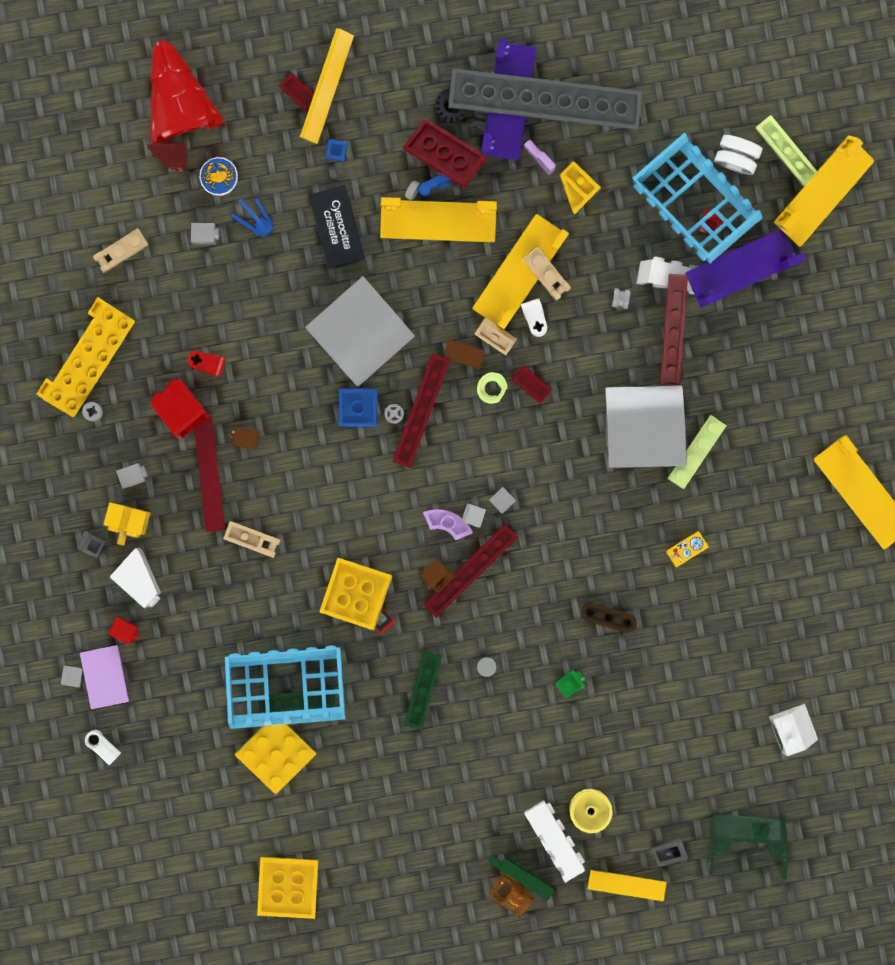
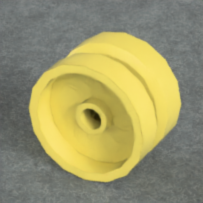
M583 789L576 793L569 806L570 817L574 825L586 833H598L605 829L610 823L613 814L612 805L607 796L595 789ZM593 808L594 814H588V809Z

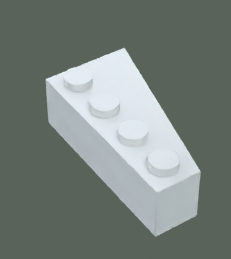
M653 257L652 260L640 262L636 284L652 283L653 287L667 288L668 274L685 275V272L698 266L689 265V267L682 266V262L671 261V263L664 262V258ZM688 282L687 291H689V294H694Z
M543 800L525 811L524 814L566 883L585 871L582 865L585 861L580 852L576 854L572 847L575 844L571 837L564 835L563 830L565 828L560 819L556 821L552 815L555 811L551 804H546Z

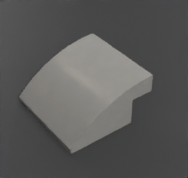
M363 276L305 327L357 387L415 337Z
M682 385L605 387L606 445L608 447L609 468L686 466V435Z

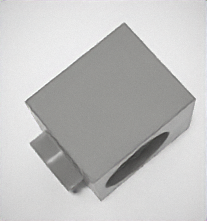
M191 223L192 244H216V240H219V228H216L215 223Z
M139 463L116 471L122 489L146 482L145 477H148L145 467H141Z

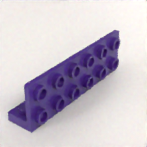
M499 38L494 73L532 78L536 48L506 43L507 39ZM487 113L481 153L485 156L518 161L526 117Z
M779 229L716 258L711 264L707 262L685 272V275H688V282L700 308L779 271L806 260L804 253L797 255L794 252L788 236Z

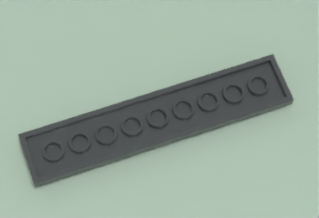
M452 69L448 108L638 130L642 91Z

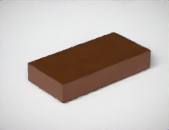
M449 339L443 358L480 370L485 351Z

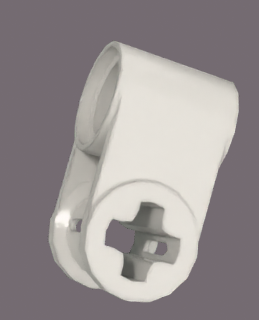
M540 299L521 304L531 333L536 337L545 335L547 323ZM536 323H539V325L544 326L541 328V332H538L537 329H533L536 327Z

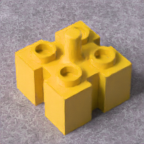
M109 503L104 525L108 526L107 530L119 533L117 544L124 546L127 535L132 537L145 535L151 513L116 503Z

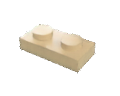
M486 317L475 332L476 336L504 355L508 354L517 338Z

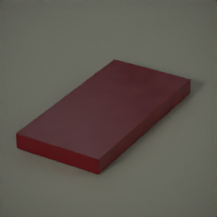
M426 118L403 147L405 152L464 189L487 160L484 154Z

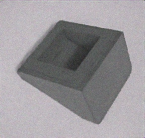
M85 531L77 548L84 553L98 558L106 541Z

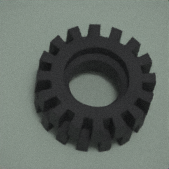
M450 87L449 89L445 88L436 98V112L445 122L458 123L460 120L465 119L469 110L459 109L456 112H449L445 107V103L449 99Z

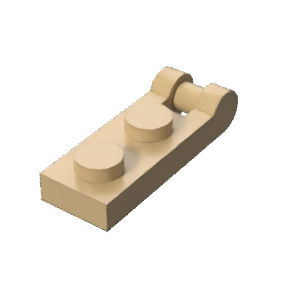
M137 228L106 249L95 254L93 258L96 262H99L101 271L105 273L149 244ZM110 255L112 261L107 262L104 257Z
M536 247L522 259L556 301L564 291L567 292L571 289L570 285L563 279L539 247ZM558 282L560 286L554 289L552 285Z
M232 521L229 522L223 538L273 558L276 554L274 552L275 548L280 543V539ZM264 540L269 542L267 549L262 547Z

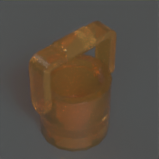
M507 874L502 878H498L489 892V896L501 906L508 908L518 917L523 915L534 900L533 896ZM504 881H506L512 888L502 898L495 891H498L504 884Z

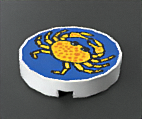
M215 157L203 164L200 170V181L207 192L212 195L222 196L234 189L238 181V173L231 161Z

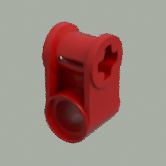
M199 351L189 354L188 363L191 368L214 376H222L225 357ZM199 356L202 362L194 365L192 358Z

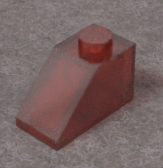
M147 144L148 149L168 169H172V172L180 173L183 172V169H188V146L186 144Z

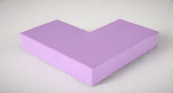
M531 140L524 144V148L550 175L555 170L553 161L545 152H541Z

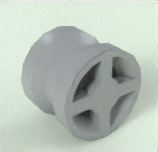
M615 288L612 307L622 306L623 309H628L630 290L620 291Z
M89 402L84 405L82 413L85 419L95 422L103 416V409L100 404Z
M397 404L389 405L385 410L387 421L393 424L402 421L404 417L403 409Z

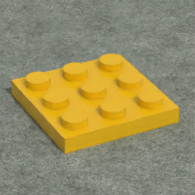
M337 558L320 613L375 630L392 575Z
M287 724L262 726L235 753V756L275 795L316 755V752Z
M261 857L257 915L315 919L318 860Z

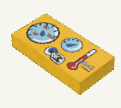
M697 531L666 552L675 567H678L707 549L708 545L700 532Z

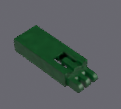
M495 855L489 856V863L544 899L549 900L555 890L553 886L506 856L503 860Z

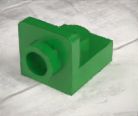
M572 670L555 684L567 699L579 689L585 687L583 683L585 678L579 671L575 673Z

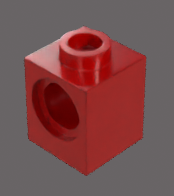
M118 616L108 634L129 645L131 642H136L140 632H138L139 627Z

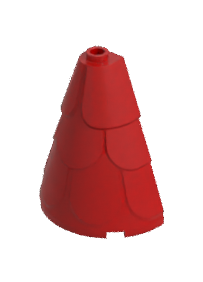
M166 40L155 43L156 46L153 47L150 77V83L152 84L150 102V139L152 146L170 141V137L206 127L208 130L224 125L223 116L207 96L204 88L192 74L191 68L171 43H167Z

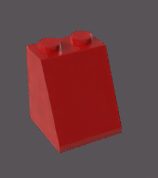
M174 379L167 384L166 390L162 393L161 391L157 392L151 398L150 404L174 436L182 440L210 415L180 379L176 381Z

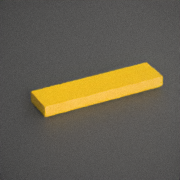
M590 869L587 889L664 901L667 882Z

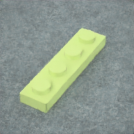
M770 115L755 128L804 187L817 173V170L775 119Z
M710 415L686 450V466H675L667 479L684 489L727 425Z

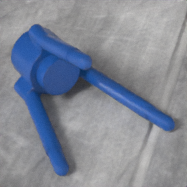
M239 199V203L257 223L253 227L235 214H232V217L253 231L257 236L261 235L264 238L274 227L272 226L273 221L268 217L259 199H255V202L264 216L261 219L257 217L242 199Z

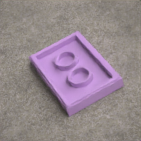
M118 645L81 652L80 657L91 709L129 702Z

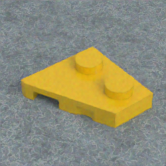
M574 161L560 174L574 214L601 188Z

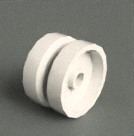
M723 135L720 146L724 150L717 152L714 162L735 172L754 175L757 164L753 160L760 158L763 148L739 137Z

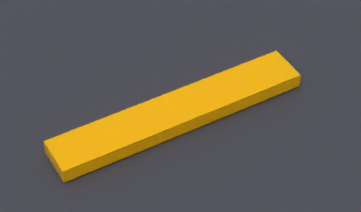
M336 28L300 135L301 138L318 144L354 35Z

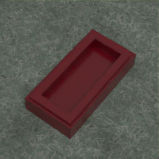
M291 72L279 84V88L307 113L314 93Z
M525 365L511 379L539 404L553 390Z

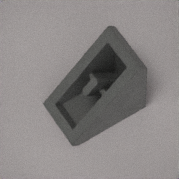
M679 837L652 848L658 866L688 859Z

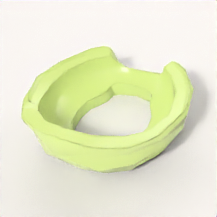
M490 372L485 374L479 380L477 386V393L480 399L490 404L499 402L507 389L506 380L499 373ZM487 382H497L502 388L501 393L498 396L488 395L485 392Z

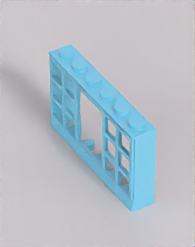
M683 133L633 177L635 183L633 187L639 194L644 193L649 205L653 208L656 206L660 210L658 212L665 221L669 220L672 223V229L677 234L681 233L685 237L684 241L690 248L693 246L696 248V254L702 261L707 260L710 264L762 219L761 212L759 210L755 211L750 201L744 199L739 194L738 189L734 185L731 186L725 175L722 172L719 173L714 168L713 163L701 154L700 149L689 142L686 133ZM680 150L688 160L677 168L670 158ZM667 162L674 172L664 180L656 170ZM692 162L700 172L689 180L681 171ZM653 174L661 183L650 192L642 182ZM676 175H679L687 184L675 192L668 182ZM704 175L725 199L687 231L666 207ZM665 186L673 196L662 205L654 195ZM727 202H730L738 211L727 220L718 210ZM716 214L724 223L713 232L705 222ZM741 214L746 221L735 229L731 222ZM702 225L710 235L699 244L691 234ZM728 226L732 233L722 241L717 234ZM714 238L719 245L708 253L703 247Z
M326 646L325 649L309 647L302 651L288 649L287 652L271 650L266 654L250 652L249 655L234 653L230 654L229 657H225L228 724L230 729L346 719L340 647ZM337 659L338 672L324 673L323 660ZM319 660L320 673L306 674L305 661ZM301 662L304 710L270 713L267 664ZM263 665L264 678L250 679L249 666ZM245 666L246 679L231 680V667ZM338 676L339 689L325 690V677ZM321 678V691L307 692L306 679ZM264 682L265 695L251 696L250 683ZM246 684L247 697L232 698V685ZM339 694L340 707L326 708V695ZM322 695V708L308 709L307 696ZM265 700L266 713L252 714L251 701ZM247 701L248 714L233 716V702Z

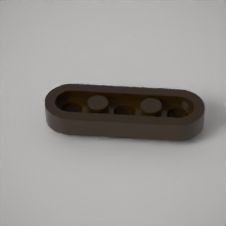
M586 603L581 608L582 618L591 623L626 633L634 631L637 626L636 618L626 612L595 603ZM589 608L594 610V614L592 616L587 615V610ZM607 614L612 615L611 621L605 620ZM629 619L631 624L627 627L624 626V620Z

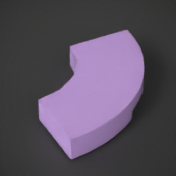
M440 509L423 512L430 530H446L455 540L473 533L470 526L461 522L462 518L453 512Z

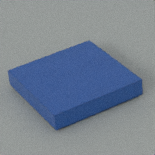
M339 388L338 427H377V389Z

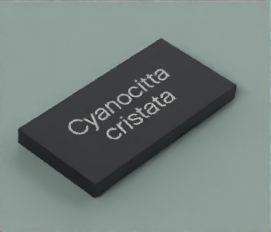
M346 185L309 194L328 269L364 260L365 255Z

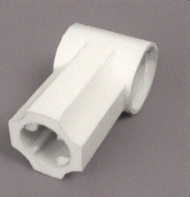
M91 730L86 735L85 744L87 747L96 752L108 765L121 754L99 730ZM97 735L99 743L92 744L89 741V736Z

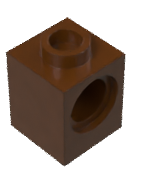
M236 426V430L232 429L230 441H233L232 445L256 450L260 431Z
M437 559L420 574L424 579L422 583L429 590L433 588L437 593L454 578Z

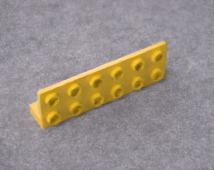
M848 135L774 221L797 246L801 247L873 164L874 159L861 147L863 142L859 138Z
M381 197L380 237L387 239L495 242L497 202L404 201L401 198Z
M536 214L473 306V310L504 330L538 280L522 259L536 247H539L547 259L551 261L569 233L564 229L561 231Z
M100 298L96 299L88 312L89 315L94 317L55 380L52 382L46 378L36 393L43 400L71 417H75L135 323L133 319Z
M846 435L842 436L816 456L814 462L882 549H886L895 542V501L857 454L858 450Z

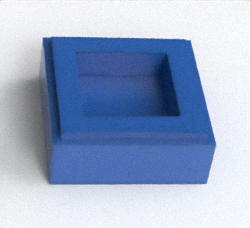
M329 139L325 159L344 162L348 142Z

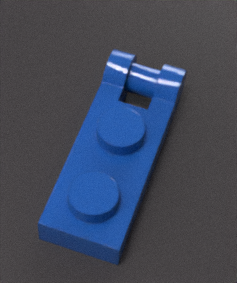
M441 174L422 183L419 186V193L421 196L426 197L432 189L437 187L442 189L450 185L449 181L451 180Z

